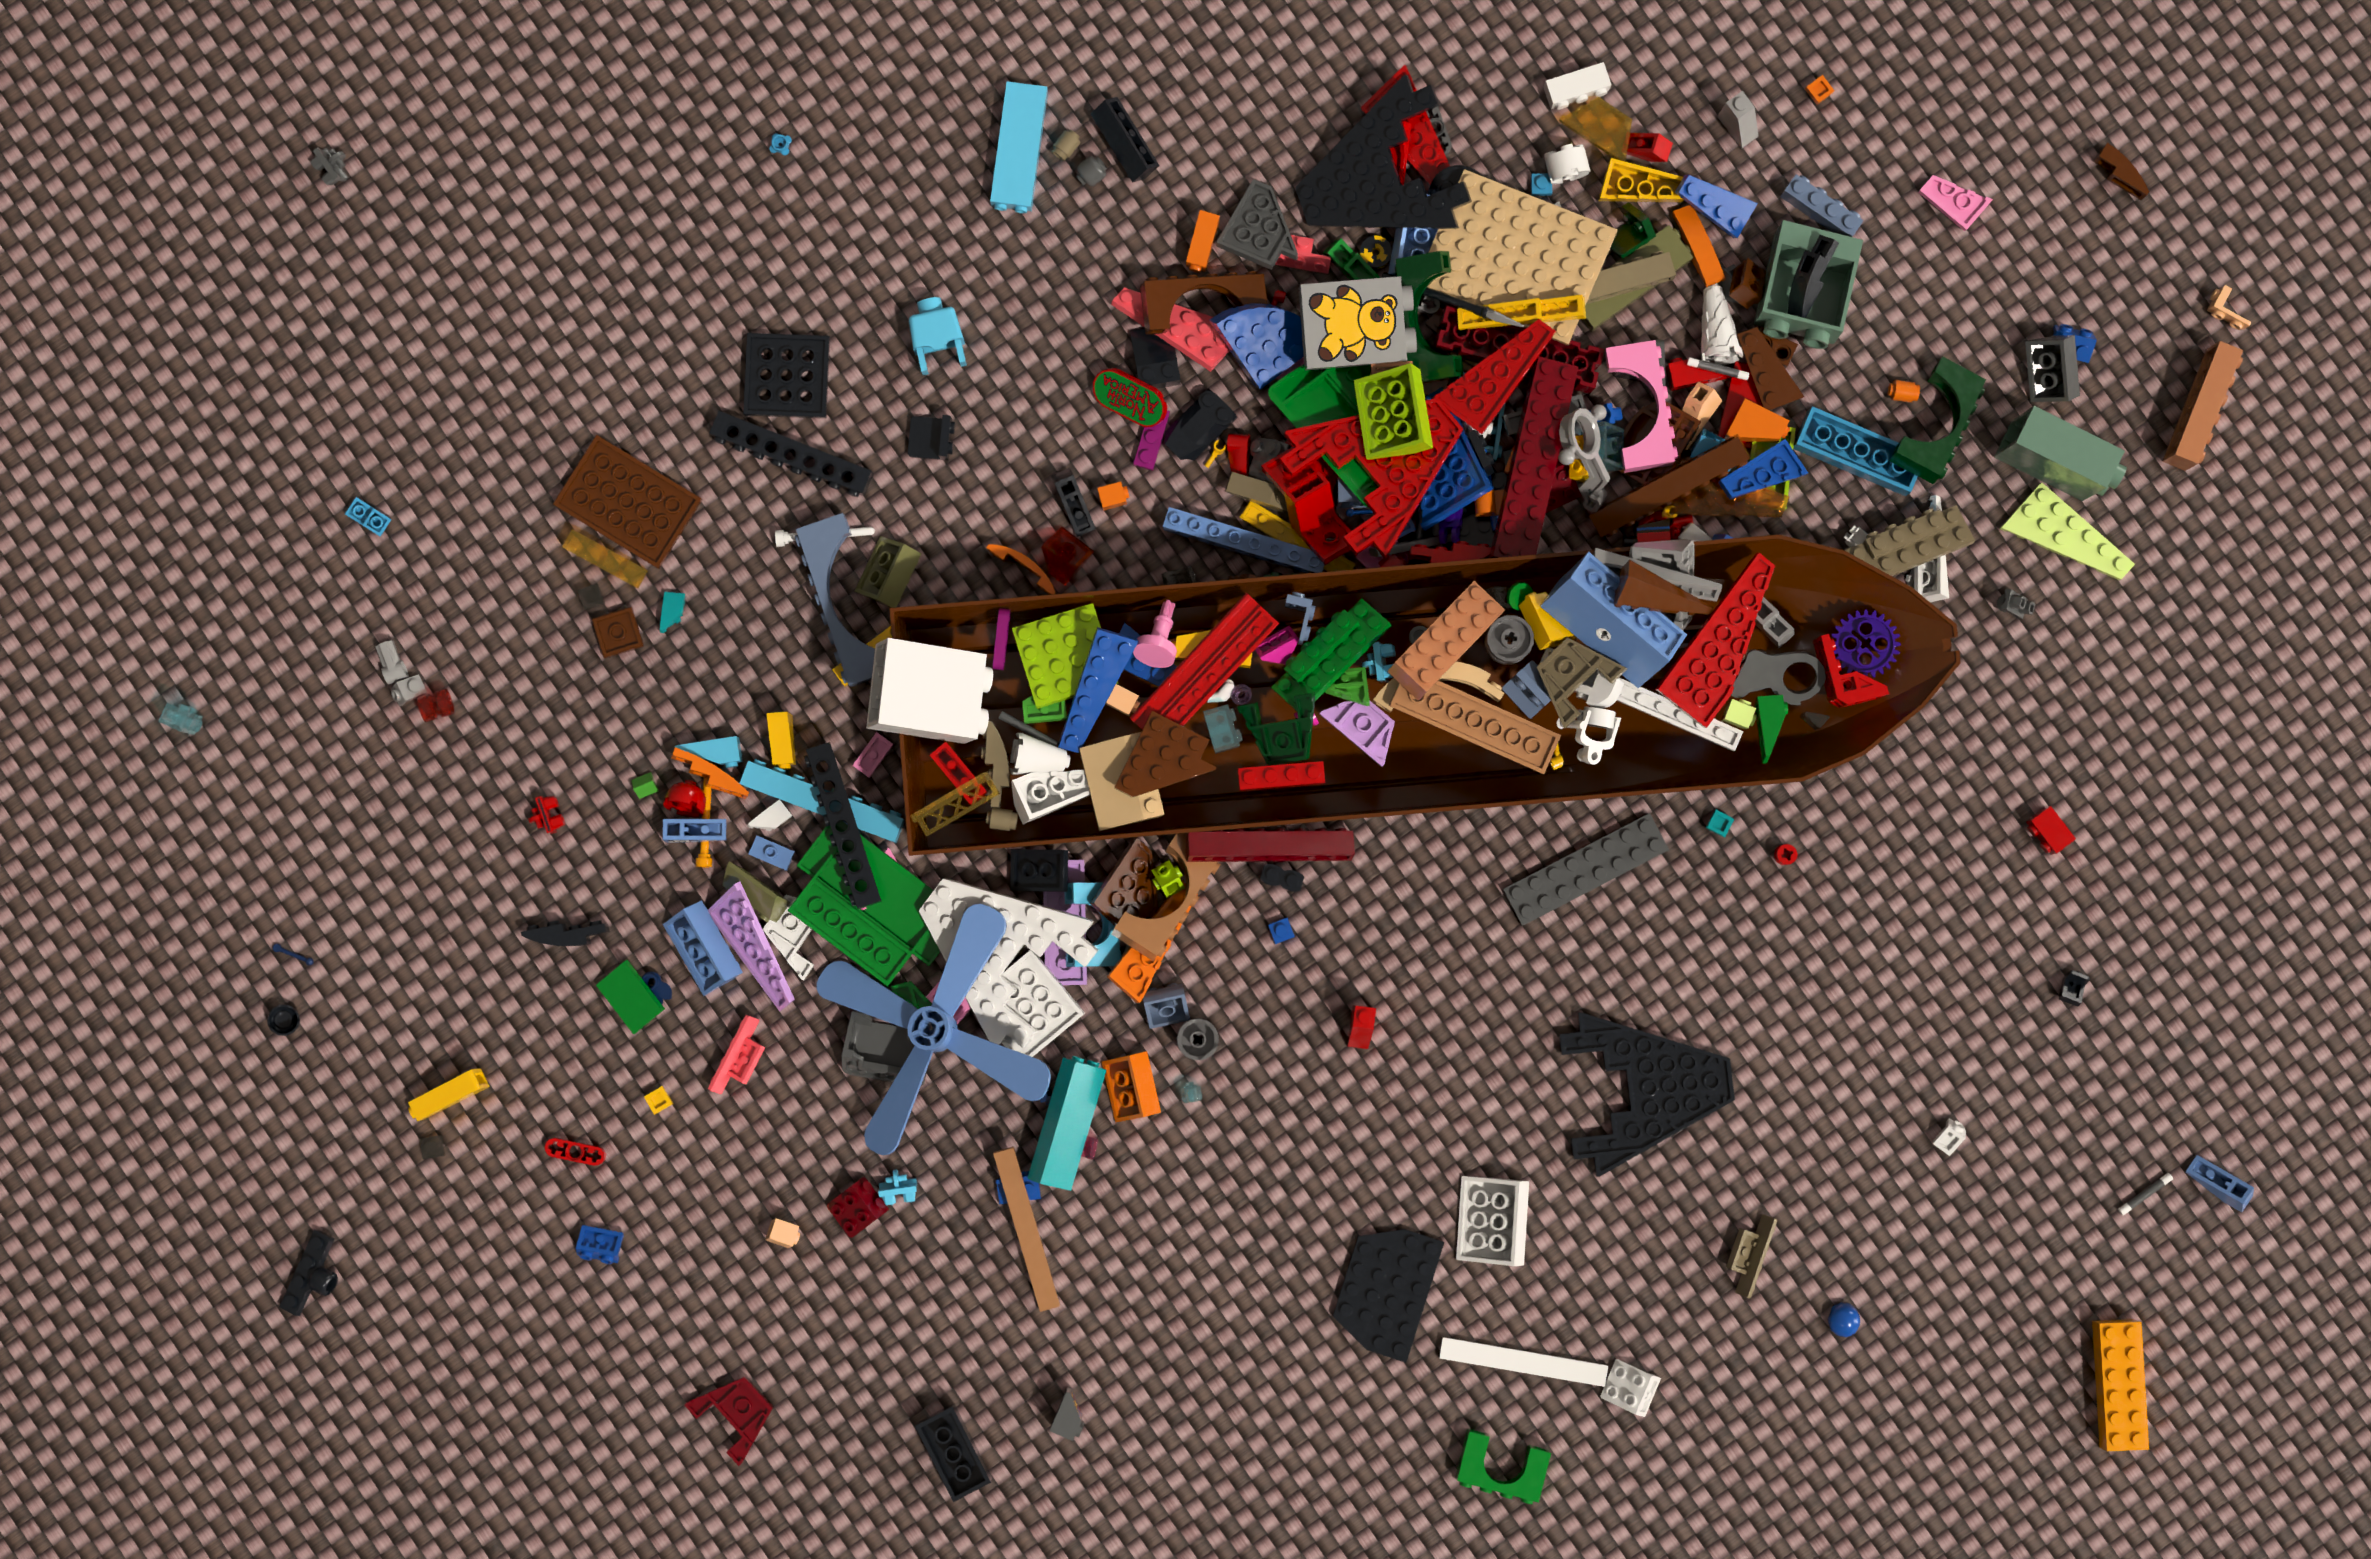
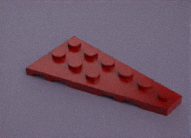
M1406 65L1395 73L1360 107L1365 114L1404 75L1409 77L1413 92L1417 91ZM1425 111L1404 120L1411 123L1407 160L1431 184L1434 177L1443 169L1450 167V164Z
M1538 319L1432 399L1438 398L1450 412L1481 434H1484L1556 331Z

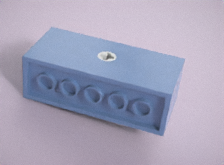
M1588 552L1558 580L1540 607L1591 650L1626 667L1627 670L1622 675L1639 688L1670 662L1687 634L1661 612L1649 611L1648 608L1644 607L1631 609V606L1626 605L1615 607V590L1620 586V578Z

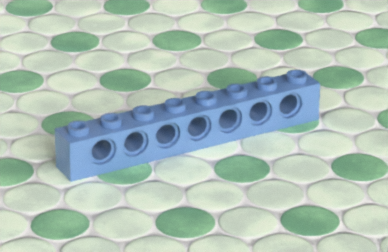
M1168 508L1163 524L1164 531L1306 574L1324 571V563L1310 549L1178 509Z

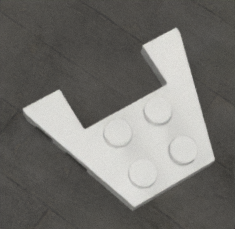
M785 895L784 898L791 903L777 923L769 920L764 926L763 931L786 958L798 976L805 980L814 964L797 952L812 929L788 912V909L797 898Z

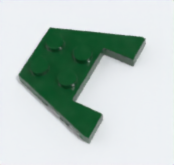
M1315 692L1294 696L1298 718L1262 724L1258 702L1237 706L1239 713H1242L1246 720L1245 724L1248 730L1252 731L1256 739L1255 743L1268 766L1310 758Z

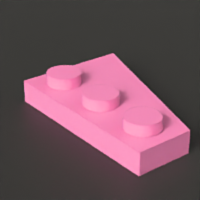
M1934 175L1918 192L1964 232L1993 200L1989 197L1977 195L1974 191L1960 188L1956 184Z

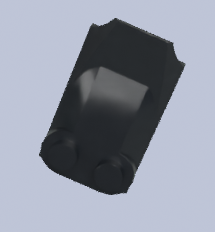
M1208 388L1165 431L1164 444L1180 460L1190 459L1195 461L1237 419V416L1216 393Z

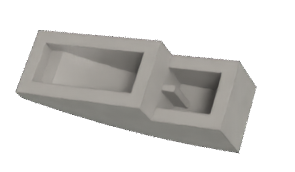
M1763 597L1760 611H1758L1755 625L1780 648L1794 635V628Z

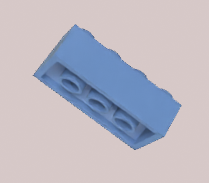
M702 901L684 908L663 924L703 996L743 973Z

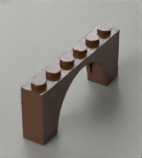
M1257 271L1246 272L1245 275H1238L1236 272L1227 273L1225 276L1208 274L1198 278V275H1189L1184 279H1178L1177 276L1166 277V280H1158L1157 277L1145 279L1146 281L1140 285L1146 335L1166 333L1170 329V316L1175 302L1180 296L1192 290L1209 289L1217 291L1229 298L1236 307L1251 303L1268 304L1264 274H1257Z

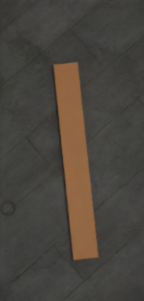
M1014 1146L993 1152L1039 1310L1042 1312L1060 1307L1059 1298Z

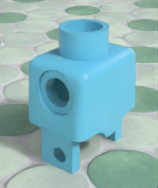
M940 297L927 298L917 302L919 314L909 317V327L913 351L915 355H918L922 374H929L925 354L953 347L957 349L961 367L967 366L962 346L965 344L955 309L953 307L943 308Z

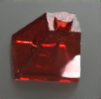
M1063 526L1041 547L1049 574L1065 586L1076 576L1094 553V550Z

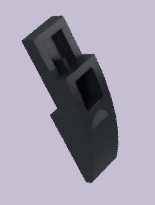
M1819 235L1812 251L1805 250L1792 282L1788 314L1802 318L1807 317L1824 285L1820 278L1839 244L1835 239Z
M558 920L548 922L547 927L539 928V925L526 927L527 931L521 932V936L548 945L582 946L591 944L589 936L610 931L609 925L606 923L602 924V920L590 922V926L584 928L581 927V924L570 926L569 931H567L566 924H560Z

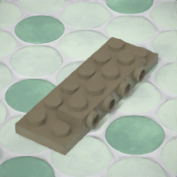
M1956 505L1943 511L1937 510L1934 512L1933 509H1929L1922 513V517L1916 519L1915 516H1911L1903 521L1904 524L1900 526L1891 524L1884 529L1885 532L1880 534L1874 531L1866 536L1867 539L1863 543L1848 548L1845 551L1894 576L1969 546L1975 542V539Z

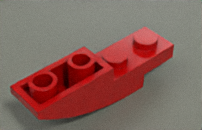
M1458 541L1453 543L1450 551H1448L1445 547L1431 549L1427 548L1426 545L1416 544L1411 546L1408 559L1426 561L1428 563L1488 559L1491 547L1488 544H1477V546L1469 545L1465 541Z

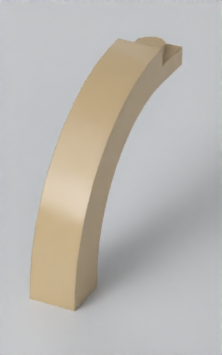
M1455 662L1438 680L1455 681L1470 685L1497 702L1504 695L1500 685L1493 681L1491 683L1487 682L1491 675L1490 673L1462 662ZM1393 678L1379 691L1372 702L1390 713L1393 708L1389 706V703L1399 682Z

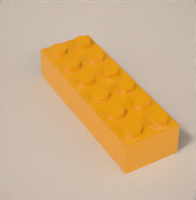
M2135 1319L2092 1321L2099 1448L2105 1451L2149 1450L2142 1322Z

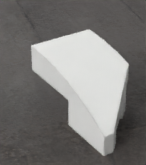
M779 799L749 822L747 826L748 828L754 827L771 831L790 819L792 814Z

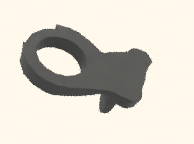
M1751 649L1747 651L1746 657L1740 665V671L1738 676H1736L1731 696L1743 698L1750 692L1771 688L1776 695H1783L1784 702L1801 706V701L1812 698L1820 691L1823 683H1825L1824 666L1816 656L1806 651L1769 655L1763 649ZM1806 662L1815 669V679L1811 686L1801 691L1787 688L1783 682L1786 669L1793 663Z

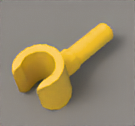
M1219 440L1214 443L1212 455L1205 463V467L1209 468L1214 459L1224 453L1226 444L1223 449H1217L1216 446Z
M1558 744L1554 751L1555 757L1550 760L1553 770L1561 768L1564 762L1560 755Z

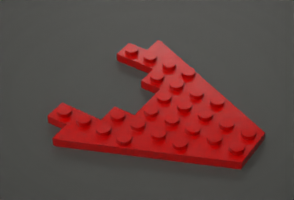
M1438 398L1425 400L1433 448L1415 454L1367 460L1359 415L1287 430L1284 436L1294 449L1282 456L1280 463L1292 477L1326 454L1337 469H1340L1355 458L1379 487L1364 497V502L1375 515L1343 537L1344 542L1355 555L1372 544L1384 559L1389 555L1462 434L1463 427Z

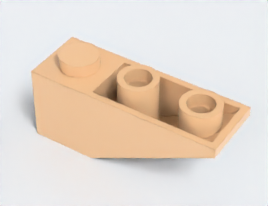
M1699 381L1686 398L1682 411L1701 421L1695 436L1685 450H1688L1722 402V399L1713 388Z

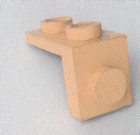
M2224 285L2220 289H2215L2210 297L2212 302L2207 311L2212 313L2211 315L2214 318L2229 322L2230 326L2234 329L2244 330L2249 327L2250 321L2223 307L2232 288Z

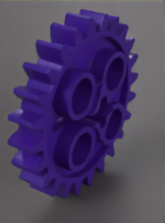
M1865 609L1864 615H1860L1857 610L1856 617L1854 618L1851 614H1848L1849 621L1841 619L1840 622L1843 626H1835L1839 633L1832 634L1831 636L1837 639L1835 641L1836 650L1834 654H1838L1836 659L1842 661L1841 669L1848 667L1847 673H1851L1853 670L1866 676L1870 673L1873 678L1876 675L1875 671H1878L1881 675L1884 674L1883 667L1890 670L1891 666L1888 662L1895 663L1897 661L1893 655H1899L1900 652L1895 647L1901 646V643L1895 642V639L1899 638L1900 634H1893L1897 627H1889L1892 620L1889 619L1884 622L1885 614L1878 618L1876 617L1875 610L1872 615H1868L1867 609ZM1862 624H1869L1872 632L1864 635L1860 632V626ZM1851 631H1856L1864 641L1870 640L1869 646L1875 652H1877L1880 655V657L1876 658L1867 647L1862 649V642L1857 637H1855L1851 633ZM1884 639L1887 642V647L1884 650L1877 649L1875 646L1876 640ZM1845 640H1855L1856 647L1852 650L1845 648ZM1860 655H1870L1871 663L1863 665L1859 661Z

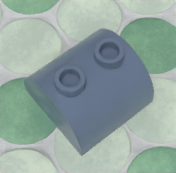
M1171 983L1164 988H1150L1146 991L1143 1002L1150 1029L1190 1020L1183 984Z

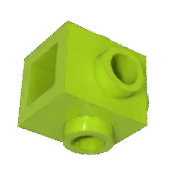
M1170 860L1151 870L1155 876L1152 879L1157 890L1162 889L1166 898L1185 889L1180 879L1183 876L1177 865L1173 867Z

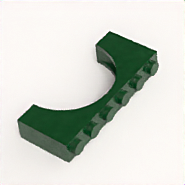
M1436 251L1395 259V273L1397 277L1401 276L1402 286L1412 285L1414 309L1413 311H1404L1405 328L1415 327L1417 351L1407 353V361H1412L1413 365L1420 369L1422 383L1463 376L1461 355H1446L1432 348L1422 336L1418 324V306L1425 289L1436 278L1451 273L1449 251Z
M1942 356L1934 366L1928 382L1942 392L1951 407L1953 425L1950 434L1941 440L1932 442L1917 441L1904 436L1897 444L1889 461L1931 484H1934L1938 479L1942 480L1948 470L1945 467L1946 464L1950 463L1955 455L1953 449L1958 447L1963 438L1960 434L1962 430L1965 431L1971 421L1968 417L1973 415L1978 406L1975 402L1982 397L1985 391L1983 385L1986 379Z

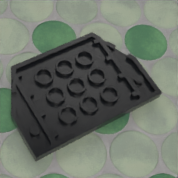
M1407 1229L1359 1235L1333 1317L1366 1350L1406 1363L1444 1242Z

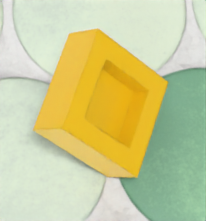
M664 1086L644 1096L654 1115L673 1104Z

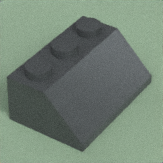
M2056 335L2025 341L2031 402L2070 401L2080 396L2075 335Z

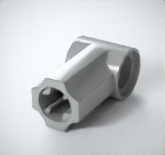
M385 641L375 646L383 666L381 668L382 674L388 685L409 677L404 662L400 660L394 641Z

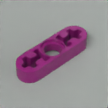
M999 608L993 657V669L1004 670L1010 609Z

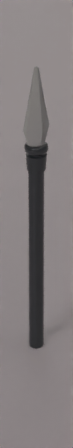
M1383 272L1381 278L1397 276ZM1428 287L1423 295L1473 312L1483 319L1489 318L1496 322L1524 327L1523 324L1491 310L1489 307L1475 305Z

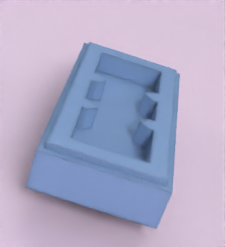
M757 835L749 851V855L786 871L795 854V851Z

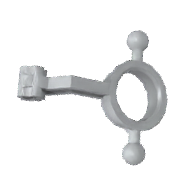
M1595 405L1591 408V411L1584 408L1576 409L1571 414H1567L1562 418L1559 429L1563 450L1560 451L1558 459L1563 465H1570L1574 462V459H1581L1589 477L1580 486L1579 490L1584 498L1582 503L1584 508L1589 509L1591 512L1598 511L1605 501L1607 491L1603 487L1611 479L1598 454L1601 438L1597 421L1604 419L1607 414L1606 408L1603 405ZM1576 420L1583 433V450L1579 447L1575 437Z

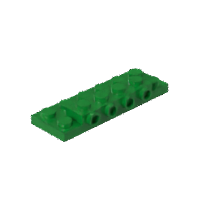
M1361 598L1348 612L1346 610H1343L1341 613L1336 612L1331 618V623L1326 628H1319L1316 632V637L1311 642H1305L1301 647V652L1296 657L1292 656L1286 661V667L1284 668L1286 673L1271 688L1297 712L1294 696L1315 692L1316 701L1391 627L1390 622Z

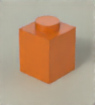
M1121 482L1097 488L1103 511L1127 505L1126 499L1130 498L1127 486L1123 487Z

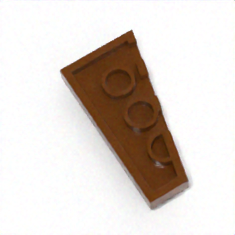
M1757 327L1737 334L1764 408L1772 410L1804 397Z

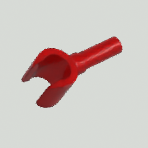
M1276 291L1271 305L1276 306L1277 302L1284 303L1286 292Z

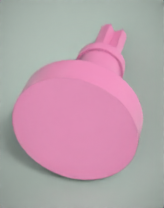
M1170 600L1163 602L1160 614L1154 619L1151 635H1142L1137 638L1138 643L1133 654L1137 660L1145 665L1155 668H1166L1174 663L1177 649L1172 642L1167 640L1170 629L1173 626L1171 618L1175 608V603H1171Z

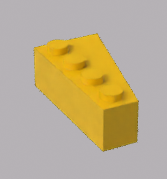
M1611 158L1607 166L1598 201L1683 202L1684 199L1675 193L1683 177Z

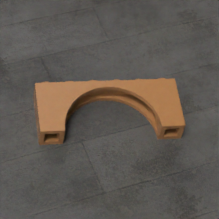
M1186 833L1176 834L1165 851L1175 859L1185 877L1186 893L1182 905L1173 913L1157 919L1139 918L1124 912L1111 933L1152 961L1157 956L1161 958L1167 949L1164 944L1168 939L1172 941L1178 932L1175 927L1178 923L1183 924L1189 915L1186 910L1189 906L1194 907L1200 898L1197 896V893L1200 889L1203 891L1206 889L1210 882L1207 879L1210 873L1215 875L1221 865L1218 862H1187Z

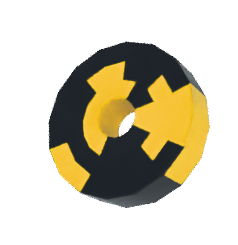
M1374 235L1363 241L1360 246L1359 255L1372 269H1380L1389 263L1392 247L1387 239ZM1378 250L1379 255H1373L1372 251Z

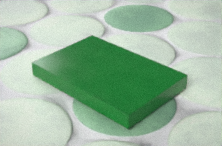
M628 960L621 963L596 985L633 1035L665 1010Z

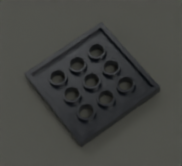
M747 333L744 416L827 419L830 336ZM771 350L773 352L772 358L764 360L762 358L763 351ZM787 350L793 352V358L789 361H785L782 358V354ZM806 351L814 353V358L811 361L803 360V354ZM764 370L772 372V377L769 380L761 379V373ZM784 371L792 372L793 376L789 381L782 380L781 375ZM806 371L813 373V378L809 382L802 380V374ZM764 390L771 392L770 399L766 401L760 399V394ZM782 392H791V399L789 401H782L780 398ZM802 393H812V399L809 402H803L801 400Z

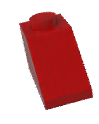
M1627 133L1621 152L1650 162H1667L1673 143L1660 133Z

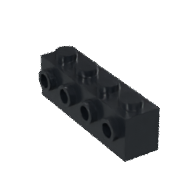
M1118 97L1104 100L1091 113L1095 124L1101 130L1106 142L1112 148L1132 183L1146 179L1160 166Z

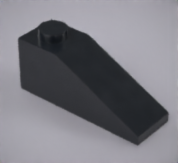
M1068 468L1051 475L1076 536L1079 537L1095 530L1096 528L1071 469Z

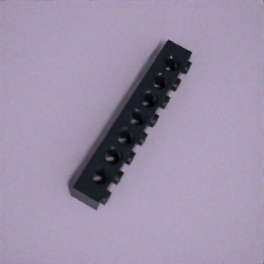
M718 411L709 433L714 437L713 441L725 445V443L733 445V449L744 453V450L752 452L751 456L763 460L765 457L770 459V463L781 468L783 465L790 467L789 471L801 475L803 472L808 474V478L819 483L821 480L826 481L829 487L839 490L840 487L847 490V494L857 498L859 495L865 497L873 477L872 470L721 411ZM738 429L739 433L736 437H729L730 430ZM752 436L758 437L755 445L748 444V439ZM770 444L777 445V449L773 453L767 452V447ZM789 451L796 452V457L793 460L786 459V454ZM810 458L815 459L813 467H805L806 460ZM827 466H833L834 472L831 475H825L824 469ZM848 473L853 474L851 482H843L844 475Z
M828 742L806 749L807 755L804 756L807 768L812 767L814 774L810 775L813 787L818 786L820 794L816 796L820 807L824 806L827 813L823 815L826 827L831 826L833 834L829 835L832 846L838 847L839 854L836 855L839 867L844 866L846 872L842 876L845 886L850 885L852 894H849L852 906L856 905L859 910L880 903L882 901L831 744ZM820 762H826L829 765L826 772L821 773L817 770V765ZM826 782H833L835 784V789L832 792H825L823 790ZM834 801L841 803V809L838 812H832L829 808L830 804ZM840 821H845L848 824V828L844 832L836 830V824ZM846 841L854 843V849L850 852L842 849V845ZM850 862H860V869L857 872H852L849 869ZM860 880L867 883V888L863 892L855 889V884Z

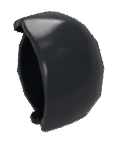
M280 1004L272 1008L268 1014L267 1024L269 1029L276 1035L288 1036L298 1029L300 1017L298 1011L292 1006Z

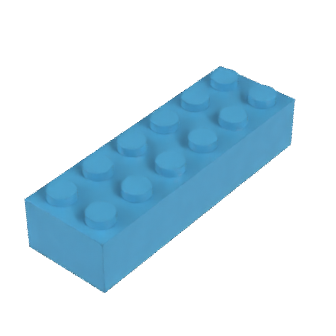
M1813 406L1807 411L1794 441L1793 449L1903 496H1907L1912 492L1918 477L1889 461L1898 442Z

